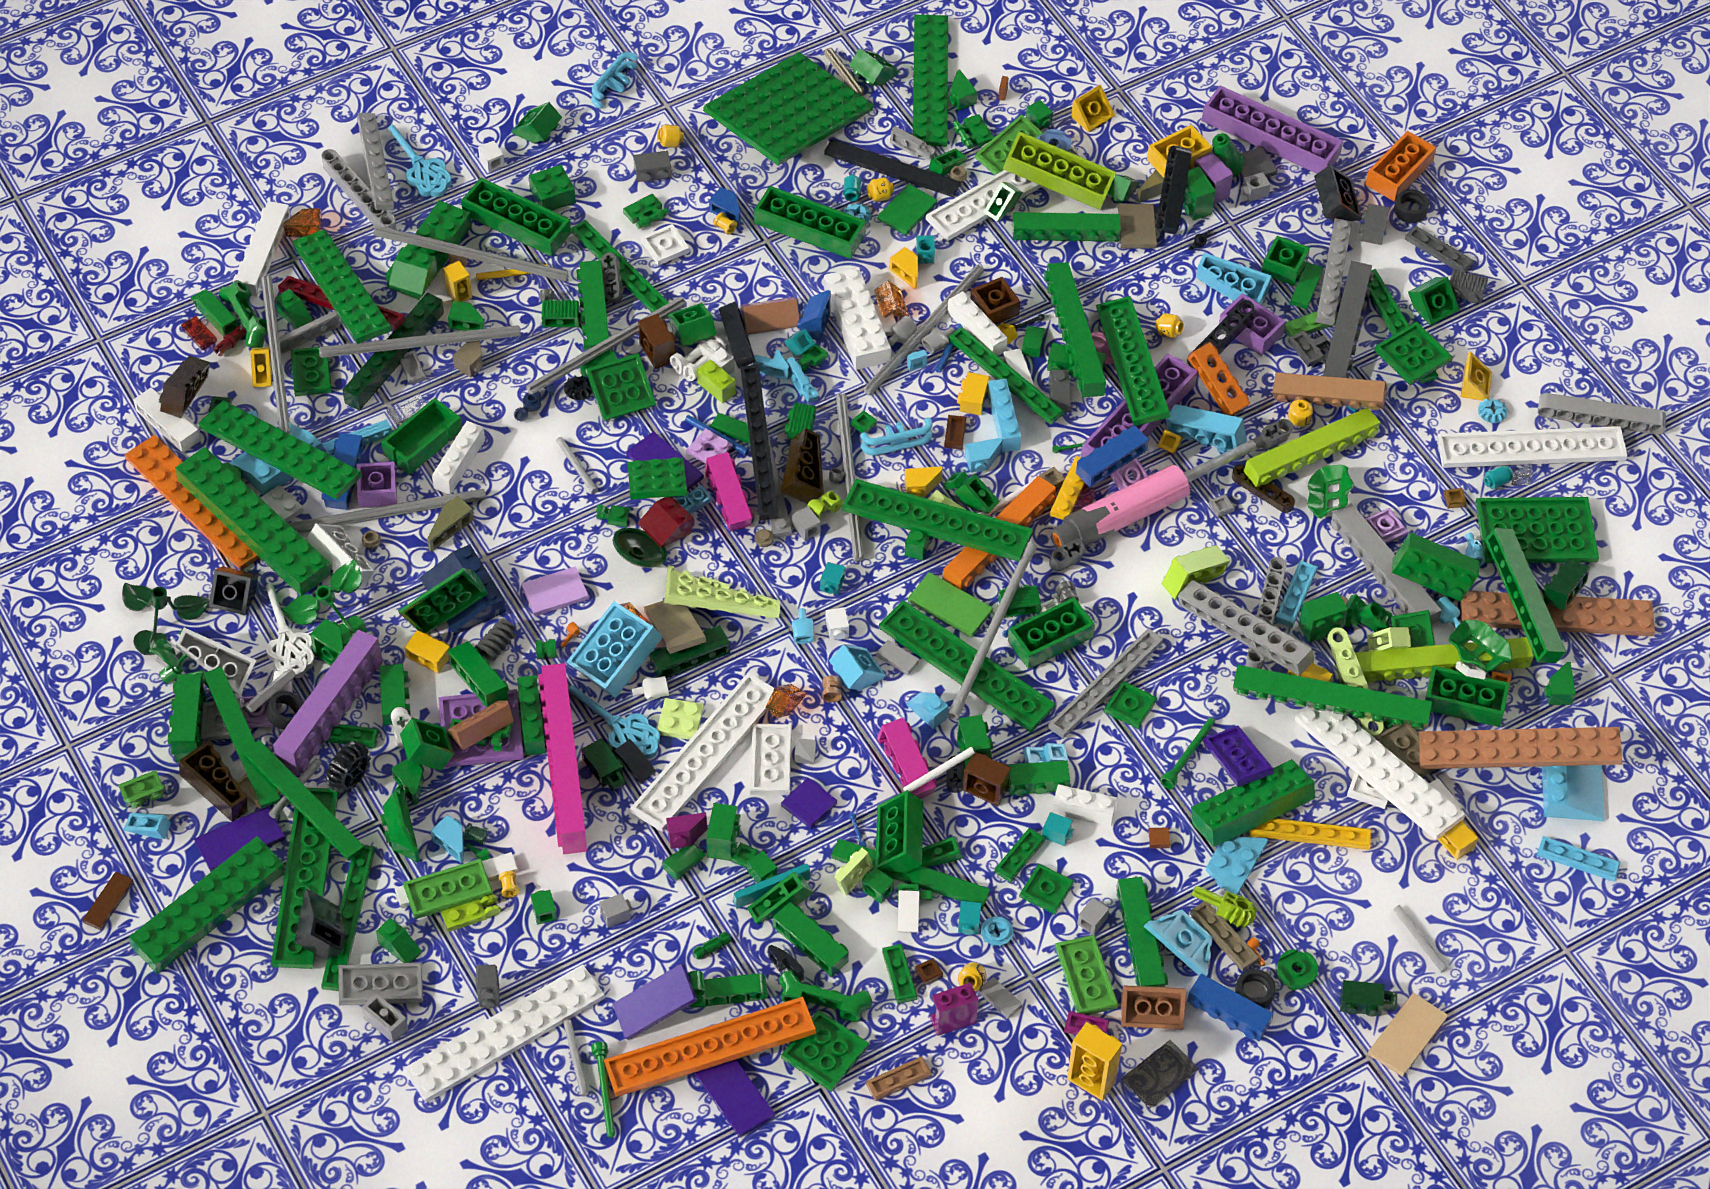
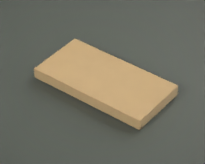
M1412 993L1369 1049L1368 1055L1403 1077L1446 1021L1448 1015L1415 993Z

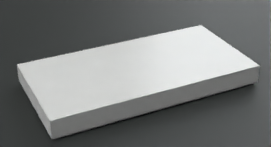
M753 724L751 795L790 794L792 724Z

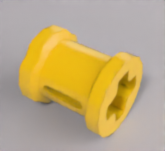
M723 212L719 213L713 222L714 226L723 229L727 235L732 234L737 227V222L727 218Z
M505 871L499 875V881L502 882L503 887L501 891L503 897L511 898L520 893L519 887L516 885L517 875L514 871Z

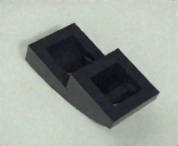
M631 739L615 750L617 757L628 767L630 774L640 784L656 773L649 760Z
M774 945L768 946V957L779 972L786 968L787 970L794 971L800 981L804 980L803 967L790 954Z

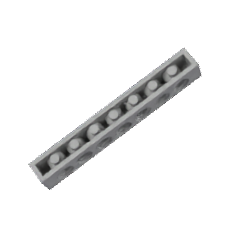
M1192 580L1178 594L1182 608L1300 676L1313 663V650L1308 644L1299 642L1294 636L1287 635L1277 626H1272L1263 618L1254 616L1249 610L1242 609L1232 600L1228 601L1218 592L1209 590L1204 584H1199Z

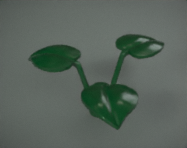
M124 583L122 589V600L129 610L142 611L145 606L150 607L151 604L155 608L153 632L142 630L134 636L133 640L135 648L144 655H155L149 651L157 640L165 639L167 641L165 634L156 633L158 610L165 608L167 603H169L173 610H177L178 617L185 620H193L200 617L209 604V599L193 595L179 596L174 599L173 604L171 597H167V590L163 587L150 589L145 586Z

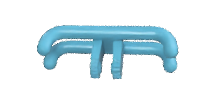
M625 52L619 55L592 87L593 95L591 97L594 106L599 109L603 108V103L599 100L604 98L602 93L608 87L622 93L625 89L624 85L628 86L631 80L629 77L621 72L625 68L633 70L638 68L636 63L624 61L625 59L637 61V54Z
M927 417L924 420V427L908 431L904 430L901 422H897L896 429L898 433H894L890 425H885L887 435L878 438H870L866 432H863L860 435L863 440L861 449L864 453L875 456L926 444L932 438V420ZM925 434L924 437L907 441V438ZM889 442H890V444H891V445L882 446V447H878V448H870V447L868 446V445H872V446H874V445H880V444H885V443H889Z

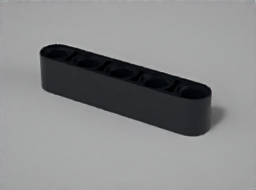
M1173 145L1169 149L1156 220V230L1158 232L1176 234L1179 229L1192 155L1189 148Z
M1250 300L1240 302L1192 352L1211 342L1217 348L1220 355L1255 319L1257 313L1254 304ZM1245 309H1251L1249 313H1243ZM1234 321L1239 322L1236 326H1230ZM1222 334H1225V335H1226L1225 338H1223V339H1218V337H1219L1220 335H1222ZM1187 358L1188 365L1193 368V366Z
M736 301L718 308L738 369H740V366H748L755 363L753 350Z

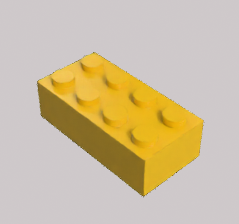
M1086 1022L1072 1042L1067 1080L1103 1101L1116 1083L1122 1043L1116 1037L1102 1032L1098 1026Z

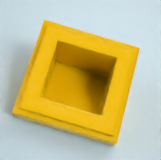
M1001 323L997 326L1007 337V345L1018 337L1013 325Z
M1164 430L1157 447L1175 454L1183 438Z

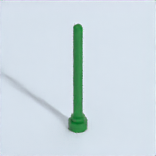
M1208 718L1173 769L1165 772L1161 777L1160 782L1164 787L1168 789L1175 787L1178 782L1177 775L1214 725V718Z
M595 1042L591 1045V1051L598 1064L606 1133L609 1138H613L615 1136L607 1069L604 1063V1059L609 1052L608 1044L606 1042Z

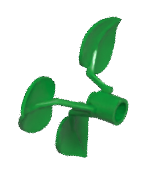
M354 559L337 569L330 579L331 587L326 585L318 587L316 598L305 594L294 599L287 607L282 609L287 618L299 625L311 624L317 619L316 610L320 609L321 602L326 606L331 605L343 621L339 626L341 627L344 646L348 644L357 630L366 633V625L360 617L351 616L346 621L334 605L335 594L333 592L340 593L342 590L348 594L360 587L362 574L357 561Z
M165 639L157 640L149 652L158 655L168 664L159 672V676L164 683L170 684L177 679V674H182L183 668L180 663L188 655L184 654L178 660L175 649ZM199 670V671H196V672L188 673V674H201L203 683H204V684L206 685V687L208 688V686H207V684H206V681H205V679H204V677H203V673H205L204 670Z

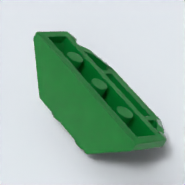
M403 784L398 785L383 805L384 814L380 815L382 825L387 826L388 831H384L387 843L391 842L393 851L415 862H420Z

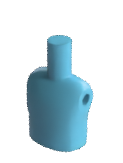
M1467 533L1468 546L1465 550V555L1478 560L1479 567H1481L1485 562L1482 544L1478 540H1474L1473 533Z
M1447 596L1435 601L1442 610L1439 621L1443 624L1451 622L1456 628L1461 623L1457 619L1460 615V610Z
M800 608L798 610L799 619L792 621L795 643L806 644L814 640L813 619L806 618V609Z

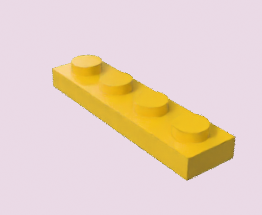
M1075 456L1050 511V516L1063 520L1065 516L1071 514L1084 487L1085 482L1076 474L1077 462L1081 458L1079 456Z

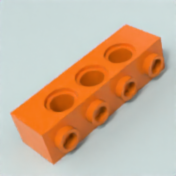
M1211 342L1195 350L1187 357L1193 368L1198 371L1199 377L1224 415L1233 416L1250 404L1248 396L1241 390L1237 379L1232 376L1228 365L1221 359L1217 348ZM1227 392H1229L1233 396V398L1229 397Z

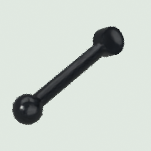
M1039 314L1036 318L1030 319L1017 325H1011H1013L1017 331V328L1025 326L1038 320L1043 321L1045 316L1043 314Z

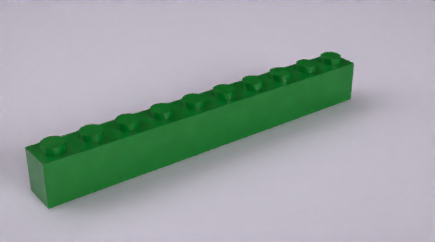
M1069 262L1047 264V271H1044V281L1048 283L1047 289L1048 293L1051 294V304L1055 305V317H1058L1059 329H1062V340L1066 342V353L1070 355L1069 362L1073 366V376L1077 378V389L1081 391L1083 398L1104 396L1106 380Z
M1237 665L1233 690L1240 696L1251 694L1256 695L1257 699L1267 700V698L1275 699V702L1281 704L1292 702L1298 707L1305 708L1308 705L1313 706L1318 711L1329 709L1339 715L1350 713L1353 714V717L1364 719L1366 716L1371 717L1376 722L1387 720L1392 721V724L1397 726L1408 724L1417 730L1428 728L1432 710V701Z

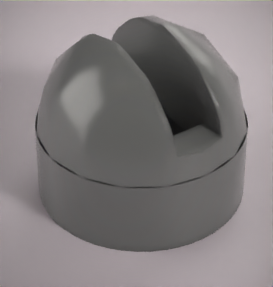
M542 289L540 291L541 301L554 300L553 290Z
M831 468L829 480L834 484L840 483L845 473L840 469Z

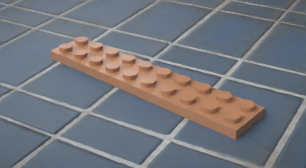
M1468 591L1462 601H1460L1461 622L1471 619L1485 622L1491 628L1523 629L1508 593ZM1575 597L1565 611L1546 604L1557 631L1654 636L1655 633L1653 606L1650 600Z
M1620 727L1419 731L1420 769L1622 765Z

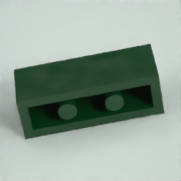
M1570 559L1565 565H1561L1557 575L1554 574L1550 583L1544 586L1542 594L1545 595V604L1565 611L1587 583L1590 567Z

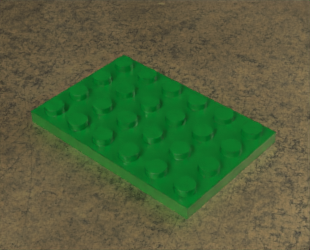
M1588 497L1476 498L1475 505L1485 564L1495 563L1485 541L1494 528L1513 529L1527 563H1566L1569 559L1578 563L1598 562L1599 554Z

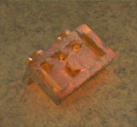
M887 280L874 290L884 318H887L892 313L901 318L909 316L899 287Z

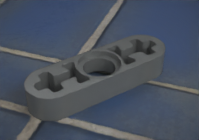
M606 253L601 259L604 295L609 302L618 303L623 297L620 262L613 253ZM611 274H616L615 280L608 282V277Z

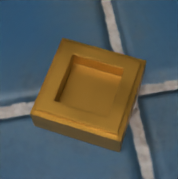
M1462 488L1444 490L1443 496L1447 509L1466 507L1467 502Z

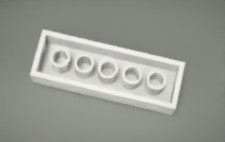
M859 267L824 275V290L831 291V308L855 370L887 363L891 357V347Z

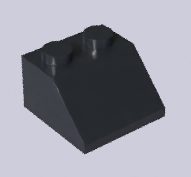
M224 566L215 569L208 607L246 615L256 593L259 575Z

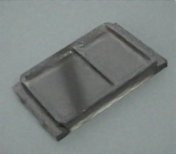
M1169 1040L1123 1076L1121 1080L1151 1109L1189 1080L1199 1068L1178 1046Z

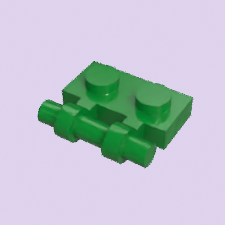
M980 114L965 118L963 124H960L958 120L953 122L954 131L957 135H960L961 142L968 149L973 148V143L981 147L994 138Z
M653 193L623 208L624 215L632 224L636 223L638 229L646 228L652 222L660 221L669 214L667 208L662 209V203Z

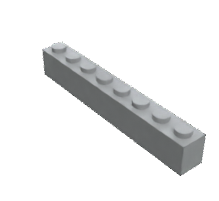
M1351 503L1333 512L1332 528L1342 536L1343 541L1352 548L1355 556L1362 560L1366 569L1372 572L1377 582L1382 584L1387 590L1388 595L1398 603L1400 610L1406 614L1429 610L1431 623L1438 622L1442 610L1420 584L1392 573V562L1395 554Z

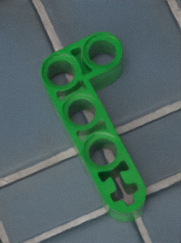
M701 971L688 972L697 998L696 1002L689 1005L692 1008L759 1001L768 996L766 977L760 973L704 979L703 972Z

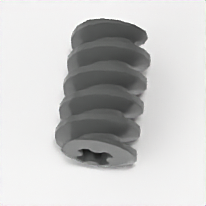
M500 618L498 623H495L493 628L488 631V634H485L475 647L482 656L495 661L496 655H500L501 650H505L506 645L511 643L510 639H515L514 626L508 620Z

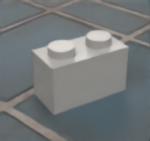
M376 993L362 1006L364 1019L392 1043L408 1030L406 1017L379 994Z

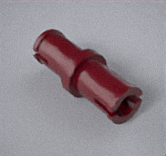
M238 326L230 334H226L223 340L213 347L214 352L221 357L226 351L237 345V342L247 334L246 330L242 326Z

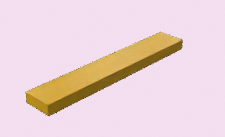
M1276 818L1251 829L1249 835L1251 837L1370 850L1371 829Z

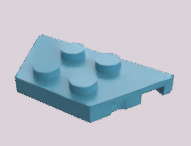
M1234 837L1220 844L1206 866L1207 873L1216 880L1217 885L1221 889L1223 888L1225 891L1238 896L1265 849L1268 839Z
M1179 910L1171 915L1162 916L1157 920L1148 921L1144 925L1151 934L1199 976L1200 974L1208 975L1207 962L1210 960V946L1212 945L1213 937L1187 913Z

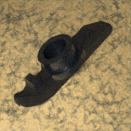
M1210 231L1195 235L1194 242L1188 247V250L1194 249L1197 246H1204L1207 242V237L1211 234Z

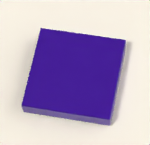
M807 777L781 802V807L811 829L837 804V799Z

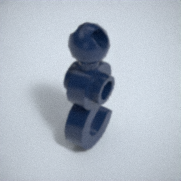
M552 383L544 387L548 390L550 396L554 395ZM539 391L534 394H526L523 397V407H519L514 411V418L517 421H525L528 418V412H535L540 409L541 397Z

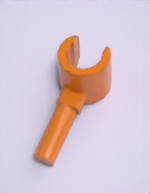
M571 622L567 626L566 630L569 634L560 644L562 648L567 645L572 637H577L580 634L578 625L575 622Z
M1253 937L1247 942V945L1259 957L1258 962L1260 965L1264 966L1266 963L1257 951L1260 943Z

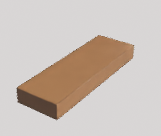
M921 1056L867 1080L866 1086L874 1100L878 1101L931 1077V1071Z

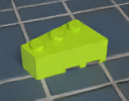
M1217 545L1205 547L1198 551H1191L1182 556L1178 555L1171 561L1172 564L1161 584L1175 600L1179 598L1178 594L1192 580L1205 584L1224 574L1230 560Z

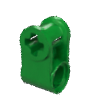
M1372 602L1357 610L1358 620L1374 632L1390 628L1391 616L1393 614L1385 610L1378 603Z

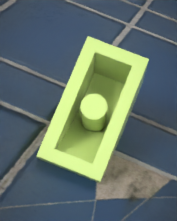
M1390 627L1367 635L1369 651L1411 647L1408 627Z

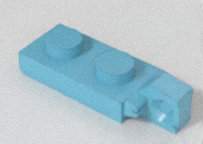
M793 357L787 358L789 378L800 396H804L808 403L818 400L817 390L811 387L810 380L802 372L801 365Z

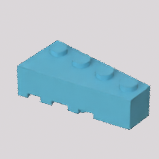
M1204 253L1197 268L1196 278L1233 301L1243 293L1262 305L1269 291L1272 276Z
M1174 404L1171 409L1170 417L1166 418L1168 431L1190 441L1193 438L1205 447L1207 445L1214 446L1221 453H1225V451H1229L1247 442L1243 418Z

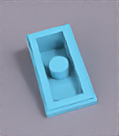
M130 813L123 830L153 838L165 839L171 822L166 815Z

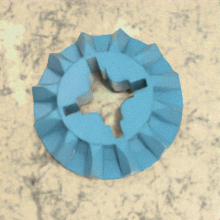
M855 202L853 205L848 204L847 208H844L843 212L852 216L859 211L860 214H857L855 217L866 220V224L871 219V211L863 203L857 205Z
M1492 397L1489 400L1484 399L1478 407L1479 416L1490 423L1503 421L1508 412L1505 403H1501L1500 399L1494 400ZM1491 407H1494V409L1496 410L1495 414H1493L1492 409H1490Z
M991 917L982 924L981 936L984 942H988L991 946L998 945L1001 947L1003 944H1008L1013 937V927L1005 918ZM995 926L1000 932L999 937L994 933Z

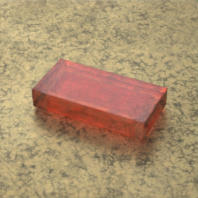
M197 316L181 324L182 330L201 350L217 342L214 334Z

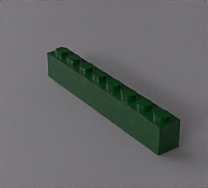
M427 292L405 317L406 321L396 331H393L387 339L426 335L444 314L442 299ZM414 348L375 352L342 389L344 403L360 411L400 365L404 355Z

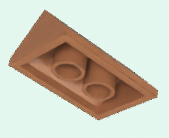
M794 297L740 305L748 335L797 327L799 312L797 299Z
M497 701L447 730L460 748L464 750L509 725L514 720L508 701Z
M1123 985L1121 1027L1183 1029L1186 988Z

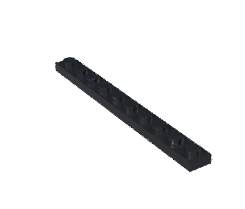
M759 364L740 366L760 520L779 518Z

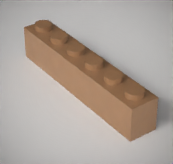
M1276 372L1272 393L1274 399L1279 402L1302 399L1320 406L1331 404L1335 407L1345 405L1355 409L1368 407L1371 410H1379V408L1384 409L1387 385L1386 381Z

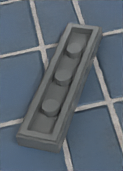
M1416 225L1405 235L1406 241L1453 269L1467 272L1474 264L1473 259Z

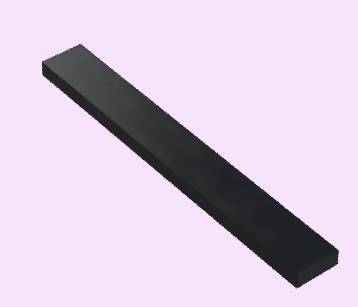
M834 139L830 140L824 150V155L953 198L960 187V181Z

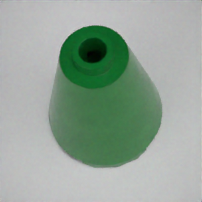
M1217 134L1212 140V152L1221 159L1227 168L1231 169L1233 173L1232 178H1234L1244 168V157L1227 134Z

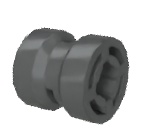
M1065 581L1056 586L1055 590L1060 597V603L1073 597L1079 602L1078 595L1074 592L1073 582Z

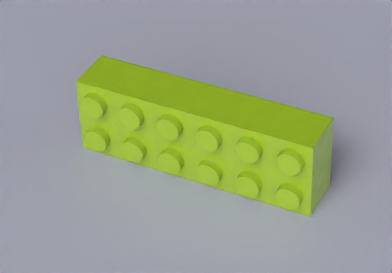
M1020 131L1015 138L1003 170L1098 210H1101L1116 174L1113 170Z

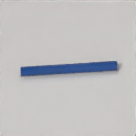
M960 323L956 327L955 332L963 327ZM950 341L935 367L937 372H942L955 347Z
M686 416L685 421L701 431L705 429L710 430L732 443V448L745 456L748 454V448L694 417Z

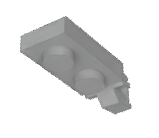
M896 126L891 130L890 143L917 158L920 156L930 160L935 155L936 149L927 145L924 141Z

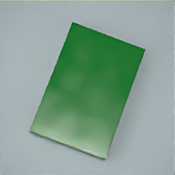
M908 184L879 213L877 220L906 236L937 204V199Z
M320 347L291 350L295 397L332 393L329 357H320Z

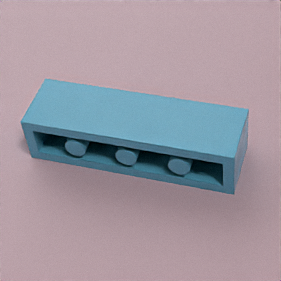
M1007 379L988 381L987 395L997 436L1002 438L1001 452L1020 450L1021 434Z

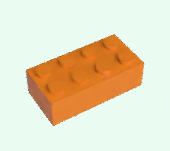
M1407 130L1368 170L1365 185L1395 202L1397 195L1406 190L1434 161L1437 147Z

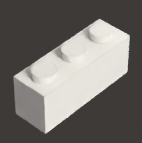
M1058 784L1052 813L1111 826L1117 797Z

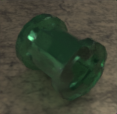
M468 823L463 839L466 841L470 839L479 842L480 845H484L489 830L486 827L483 829Z

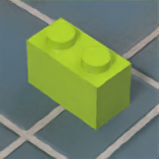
M711 359L697 369V383L722 404L736 394V380Z

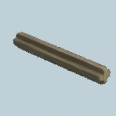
M831 47L825 49L824 55L847 86L854 90L856 94L863 96L864 90Z

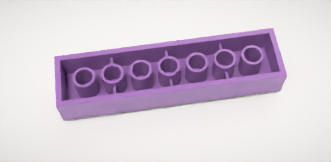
M1221 85L1203 107L1201 121L1257 147L1262 146L1264 150L1314 173H1319L1329 165L1333 166L1341 155L1342 140Z
M1167 353L1155 366V370L1170 413L1174 404L1178 405L1196 385L1198 371ZM1125 399L1083 443L1081 457H1086L1095 448H1100L1109 439L1117 437L1123 430L1134 426ZM1164 419L1136 427L1148 437Z
M357 630L273 744L276 757L294 775L300 776L303 770L305 771L308 768L313 756L318 754L321 745L329 739L334 726L337 727L340 724L342 716L350 710L355 698L361 695L363 687L371 681L376 669H379V666L382 665L383 659L377 637Z

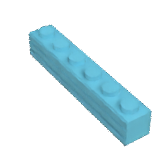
M386 419L349 434L361 435L364 445L387 437L392 433V428ZM335 439L322 443L323 451L331 456H334Z

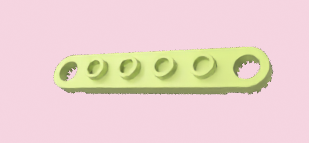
M1342 628L1332 629L1328 634L1327 640L1344 684L1369 689L1347 632ZM1338 633L1342 635L1343 641L1335 642L1333 634ZM1366 716L1364 719L1358 718L1362 728L1372 737L1379 735L1383 731V722L1373 721L1371 717ZM1370 722L1376 723L1378 731H1371L1368 728V724Z

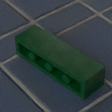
M721 626L711 627L703 633L706 636V642L672 654L669 653L666 647L657 648L649 654L650 665L656 676H665L667 679L730 654V642Z

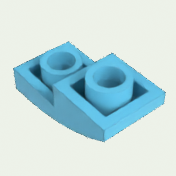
M699 485L686 496H678L675 500L691 514L713 501V498L702 485Z

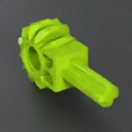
M1200 886L1194 887L1192 896L1216 906V915L1229 920L1230 924L1233 923L1236 927L1241 926L1245 928L1247 925L1250 926L1255 920L1257 908L1254 907L1255 903L1248 900L1249 898H1244L1242 895L1237 896L1228 891H1225L1224 895L1220 896Z

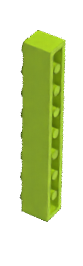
M1367 407L1248 459L1244 473L1256 487L1263 484L1266 485L1276 478H1282L1292 471H1298L1308 464H1314L1317 460L1327 458L1335 452L1343 451L1353 444L1357 445L1367 438H1373L1377 435L1381 422Z

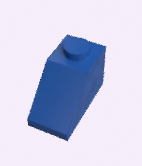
M720 187L709 199V212L715 215L723 212L727 218L735 220L739 227L741 217L736 194Z

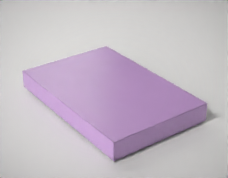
M576 566L521 583L534 617L589 600Z

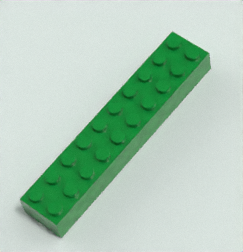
M203 447L175 467L177 481L300 596L331 575L329 561L206 447Z

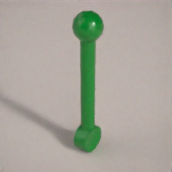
M1083 443L1062 447L1055 445L1052 451L1053 453H1059L1060 450L1082 447Z

